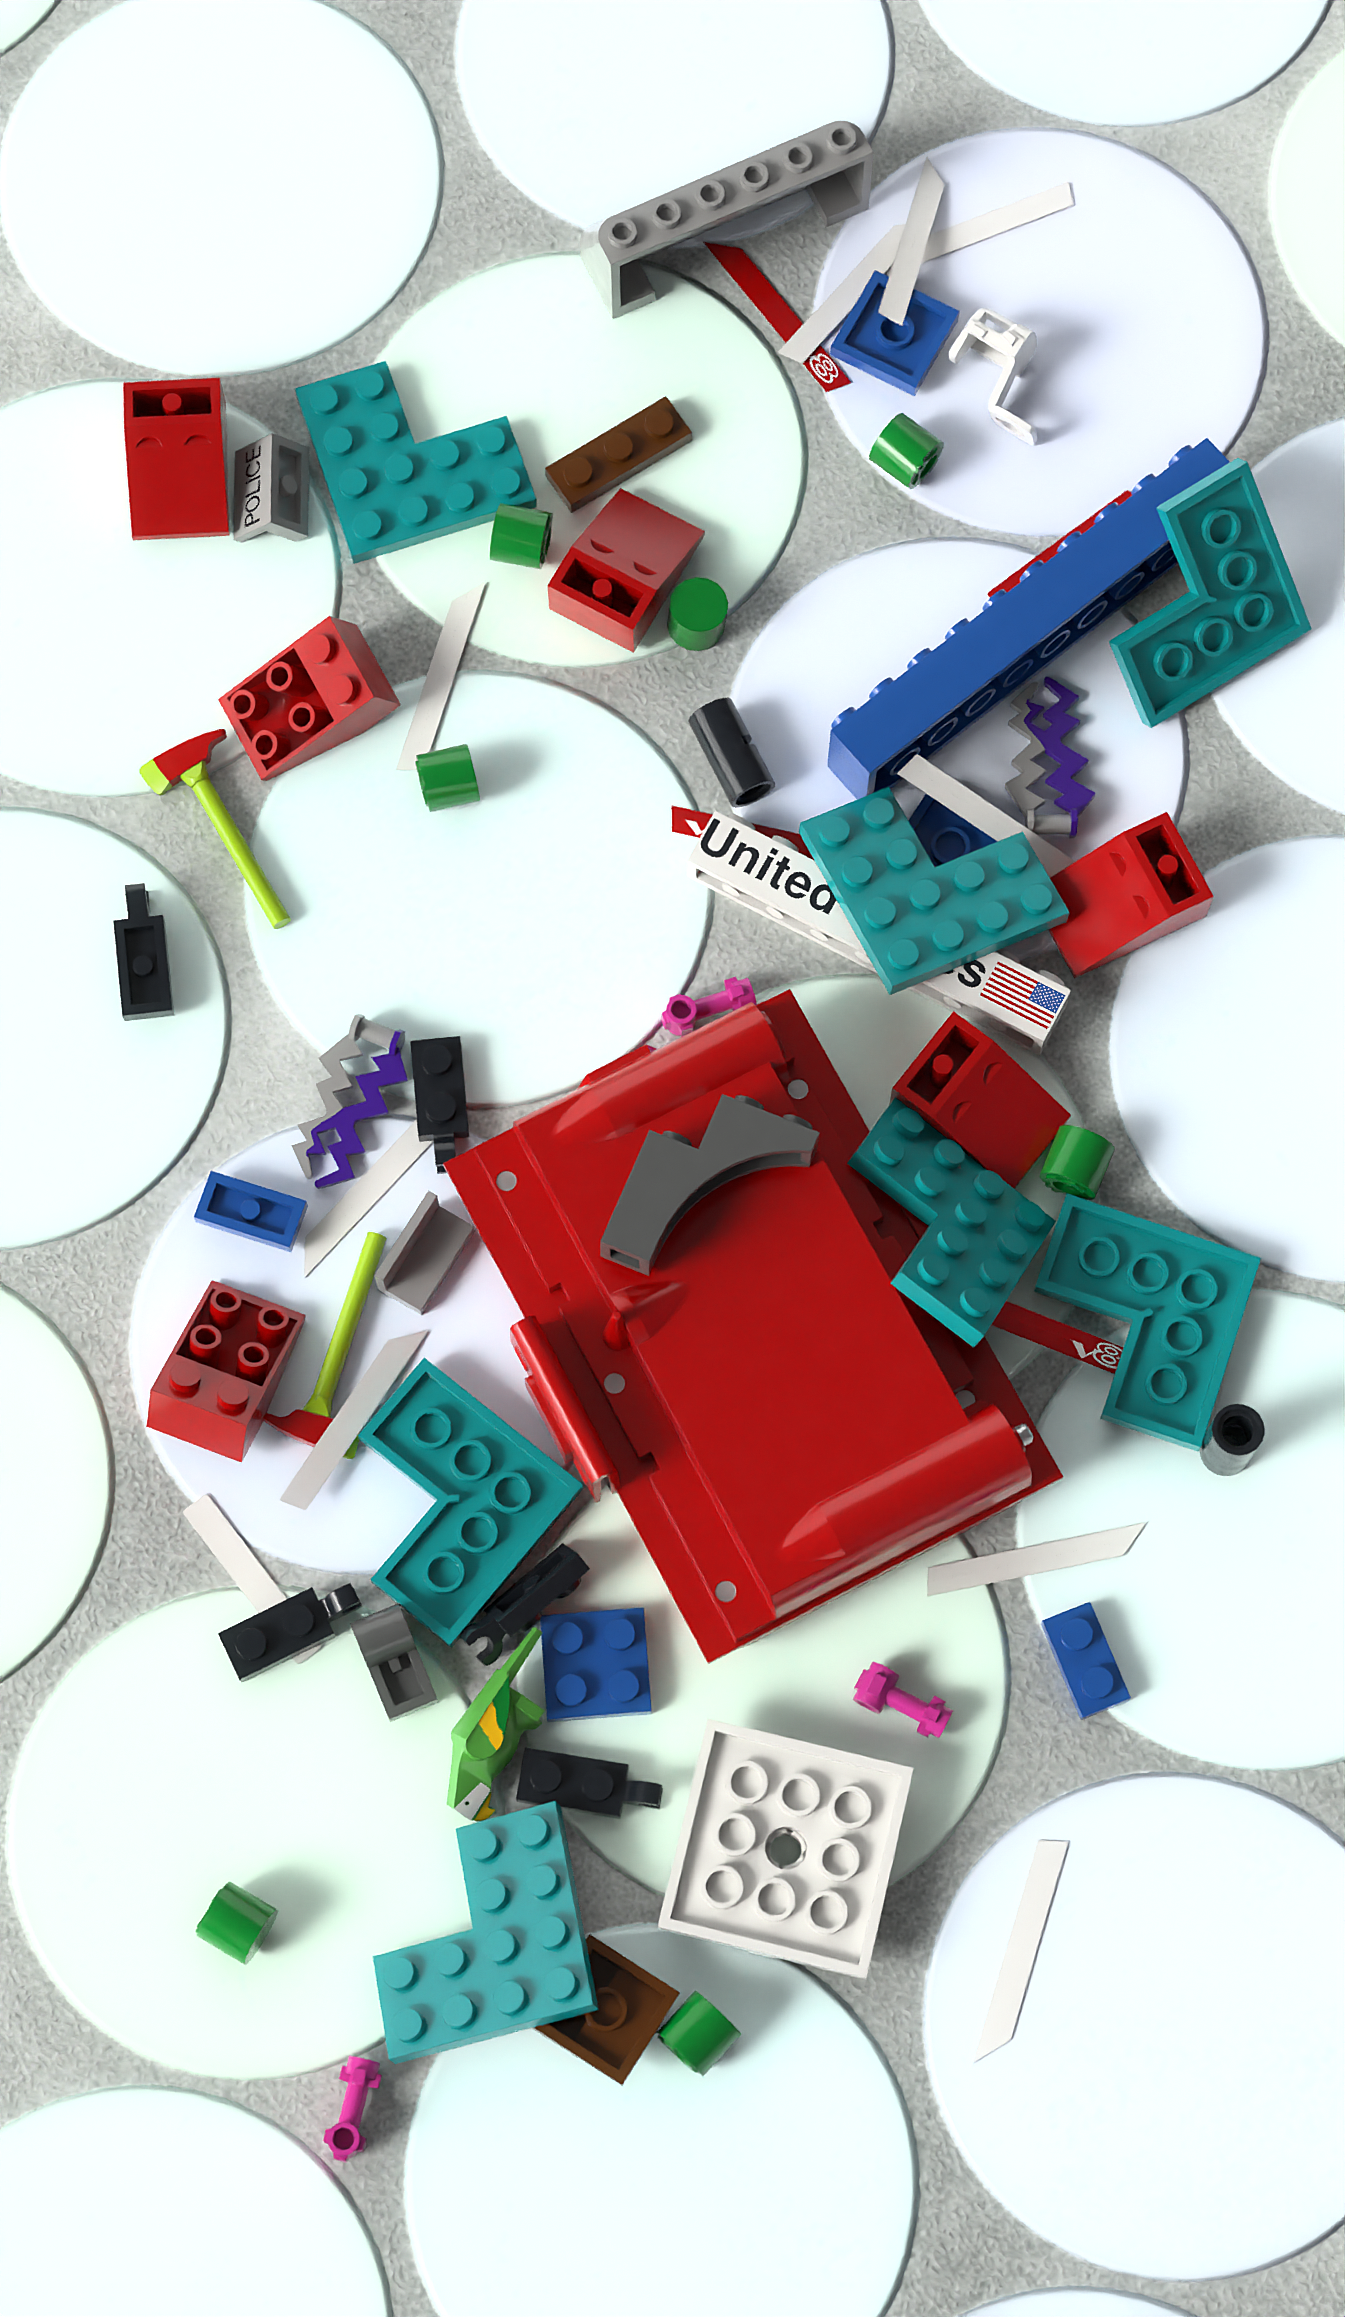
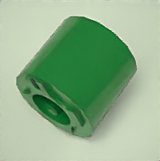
M901 412L886 425L877 437L869 453V460L911 490L919 485L928 473L933 470L944 448V442Z
M500 503L491 534L490 560L542 569L543 564L546 562L551 542L553 513Z
M700 577L687 579L676 586L670 599L667 628L670 637L677 645L686 650L702 651L710 649L719 642L724 633L728 611V600L724 590L712 580Z
M467 743L416 755L417 761H415L419 783L425 806H428L429 812L480 801L477 780Z
M1062 1125L1058 1129L1039 1177L1045 1183L1044 1186L1051 1188L1054 1192L1067 1193L1085 1200H1093L1098 1193L1115 1147L1107 1139L1092 1131L1077 1126Z
M229 1881L212 1899L206 1913L199 1921L195 1933H197V1937L240 1963L247 1965L267 1937L277 1917L278 1910Z
M696 1990L657 2031V2038L690 2070L700 2074L702 2077L741 2036L739 2030Z

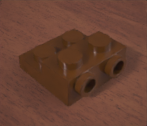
M589 1934L586 1944L599 2010L536 2026L532 2029L623 2086L676 2002L680 1992Z

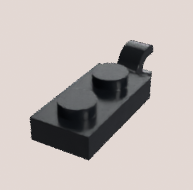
M145 883L125 885L128 919L113 920L122 1017L124 1021L175 1016L164 916H150L149 893L146 891Z
M460 1036L410 1041L419 1142L434 1141L437 1174H446L443 1163L456 1157L455 1139L470 1137Z
M562 1543L484 1610L487 1615L477 1623L467 1626L461 1633L460 1638L470 1646L478 1638L487 1637L486 1648L476 1658L484 1666L494 1663L502 1653L503 1638L506 1634L512 1637L516 1632L522 1633L533 1627L541 1618V1611L556 1598H564L575 1591L582 1581L581 1577L590 1568L577 1552Z
M351 1583L332 1591L321 1600L318 1599L314 1589L311 1587L219 1632L218 1636L238 1679L243 1683L336 1637L330 1622L350 1614L363 1606Z
M525 1747L516 1801L532 1805H542L556 1801L562 1810L621 1819L623 1803L660 1810L663 1788L662 1784L627 1780L629 1764Z

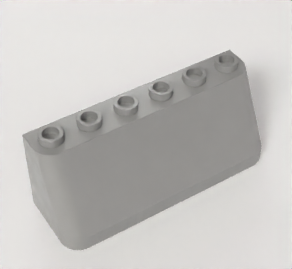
M844 120L830 122L588 226L580 238L582 262L611 318L615 319L656 301L655 290L639 260L805 189L826 227L868 210L874 152L864 133L857 125Z

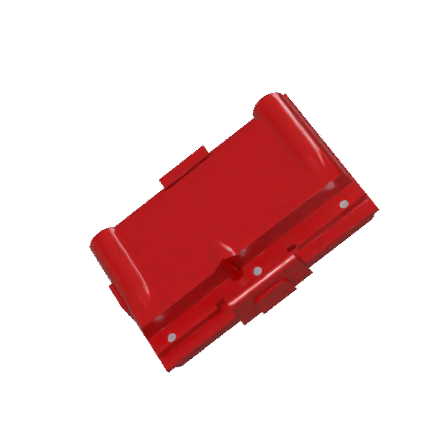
M790 989L757 1005L750 1002L658 1049L646 1044L588 1073L577 1090L513 1121V1128L443 1163L449 1178L524 1319L510 1327V1342L525 1372L528 1374V1377L524 1378L529 1395L565 1463L574 1461L595 1503L601 1501V1479L603 1478L611 1493L618 1494L708 1665L760 1640L1017 1505L1023 1499L1062 1480L1064 1477L986 1337L984 1336L973 1348L890 1284L928 1228V1225L847 1164L870 1131ZM724 1094L731 1098H735L737 1095L747 1096L761 1103L764 1111L782 1118L786 1114L800 1117L812 1125V1130L820 1132L817 1151L810 1167H777L752 1172L718 1187L701 1199L678 1222L666 1239L649 1276L601 1257L600 1241L649 1130L661 1135L664 1131L678 1133L690 1140L692 1147L698 1149L721 1095Z

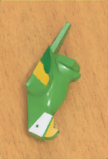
M535 1627L531 1629L502 1668L495 1670L451 1731V1740L453 1742L452 1763L446 1805L470 1821H484L495 1812V1809L489 1806L492 1796L491 1783L512 1759L517 1750L521 1734L526 1730L537 1729L542 1724L540 1717L545 1710L510 1687L514 1677L543 1633Z

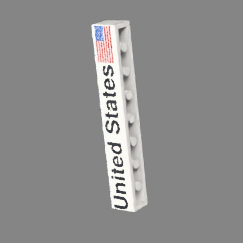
M717 811L714 812L687 859L688 878L877 973L814 860L799 853L798 848L783 837L773 836L771 839L755 831L753 824L739 815L729 814L727 817ZM1004 949L990 953L907 988L1039 1056L1063 1014L1071 990L1064 987V982L1056 975L1044 970H1039L1036 973L1020 965L1019 959Z

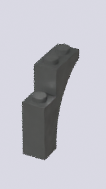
M724 1094L721 1095L698 1149L692 1147L691 1141L678 1133L664 1131L661 1135L649 1130L600 1241L601 1257L649 1276L666 1239L678 1222L701 1199L718 1187L752 1172L777 1167H810L817 1151L820 1132L812 1130V1125L800 1117L786 1114L782 1118L764 1111L761 1103L747 1096L737 1095L735 1098H731Z

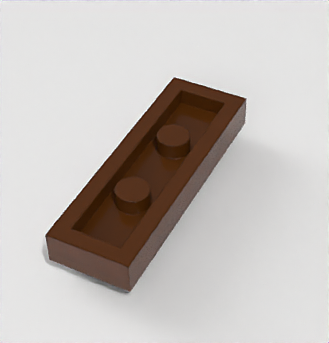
M667 396L547 466L545 468V476L569 511L573 513L691 442L692 431Z

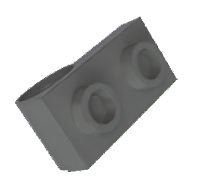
M399 1603L350 1623L390 1722L439 1702Z

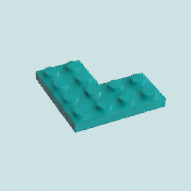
M386 360L295 388L296 398L353 564L494 521L500 503L530 509L537 507V499L507 415L415 443Z
M1236 458L1156 507L1190 592L1108 641L1143 724L1150 728L1158 725L1312 629L1249 464L1240 458Z
M889 787L800 822L799 834L889 995L1067 922L1070 912L1023 831L934 867Z
M895 1097L847 1164L928 1225V1228L890 1284L974 1348L988 1331L1056 1220L1046 1214L1037 1204L1031 1202L1007 1184L997 1173L983 1168L968 1156L958 1143L947 1139L923 1120L916 1111L908 1108Z
M1066 1193L1034 1292L1131 1324L1100 1419L1198 1452L1206 1433L1261 1258Z
M424 1357L358 1435L360 1441L436 1501L370 1579L371 1583L395 1603H399L400 1607L452 1648L459 1640L463 1630L474 1622L581 1493L584 1486Z
M556 1801L455 1828L472 1929L372 1956L388 2058L394 2064L599 2010L562 1809Z

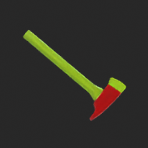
M225 729L214 730L188 739L141 766L139 769L140 775L157 795L165 794L182 780L191 787L273 929H279L287 925L291 921L290 916L209 778L206 765L211 761L213 748L227 738Z
M367 1232L313 1395H311V1398L302 1410L296 1409L284 1417L265 1413L262 1417L265 1423L277 1431L312 1447H315L333 1421V1418H331L332 1400L387 1240L381 1234ZM358 1435L343 1458L353 1459L355 1457L359 1443Z

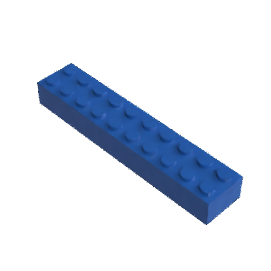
M1205 438L1194 448L1191 445L1181 448L1170 459L1167 469L1158 476H1155L1153 473L1145 476L1133 488L1132 496L1122 504L1118 505L1116 502H1113L1105 507L1095 518V525L1083 534L1076 531L1069 535L1057 549L1058 553L1046 563L1042 560L1033 563L1021 575V582L1010 591L1006 592L1005 589H1001L993 594L983 605V612L971 621L964 618L957 622L947 632L945 641L933 651L930 648H925L916 654L908 663V670L897 679L893 680L891 677H888L881 681L871 691L869 695L870 700L857 710L854 707H849L840 713L831 724L827 767L856 799L887 787L891 789L904 778L897 773L916 754L925 760L931 758L1175 567L1178 561L1156 507L1227 465L1230 461L1208 438Z

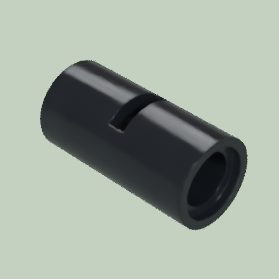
M720 698L709 702L689 717L688 723L732 807L739 808L752 804L765 797L774 789L775 782L756 745L750 743L752 737L731 698Z
M1231 1404L1221 1409L1206 1431L1199 1450L1201 1460L1206 1468L1220 1476H1231L1241 1472L1263 1441L1265 1427L1261 1416L1253 1408L1244 1404ZM1223 1435L1233 1436L1238 1440L1240 1446L1229 1444Z

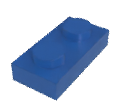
M210 1171L194 1214V1219L196 1223L292 1253L308 1208V1203L306 1200Z
M1091 1602L1042 1620V1629L1081 1720L1130 1701V1694Z

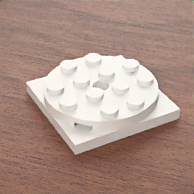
M707 1718L657 1926L658 1929L743 1949L760 1956L780 1958L866 1979L914 1768ZM790 1836L799 1843L801 1855L795 1863L782 1866L772 1858L770 1847L776 1838Z

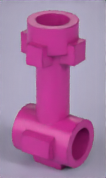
M736 977L724 980V991L694 1001L690 997L681 994L669 997L666 1010L661 1013L664 1029L682 1037L693 1031L695 1021L728 1010L734 1011L750 1002L757 1005L749 979L737 980Z
M872 1662L868 1670L863 1669L854 1686L857 1692L853 1700L857 1704L877 1714H881L884 1706L887 1705L920 1722L917 1733L927 1738L930 1734L940 1738L954 1711L944 1706L945 1700L934 1695L930 1703H927L896 1687L895 1685L900 1676L879 1663Z
M349 2056L347 2066H342L339 2080L347 2082L348 2085L339 2122L331 2129H326L323 2142L328 2144L329 2148L333 2151L334 2160L347 2163L349 2158L354 2157L359 2152H364L367 2139L359 2132V2126L368 2089H379L382 2075L378 2074L380 2067L378 2062Z

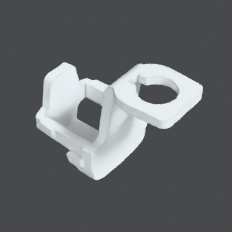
M981 308L970 318L951 347L948 354L949 359L958 364L971 348L979 355L1003 368L988 400L990 417L1007 432L1034 446L1038 440L1035 428L1001 407L1015 377L1019 378L1037 349L1036 334L1026 326L1014 323L991 309ZM988 319L1006 331L1003 333L997 332L985 325V322Z

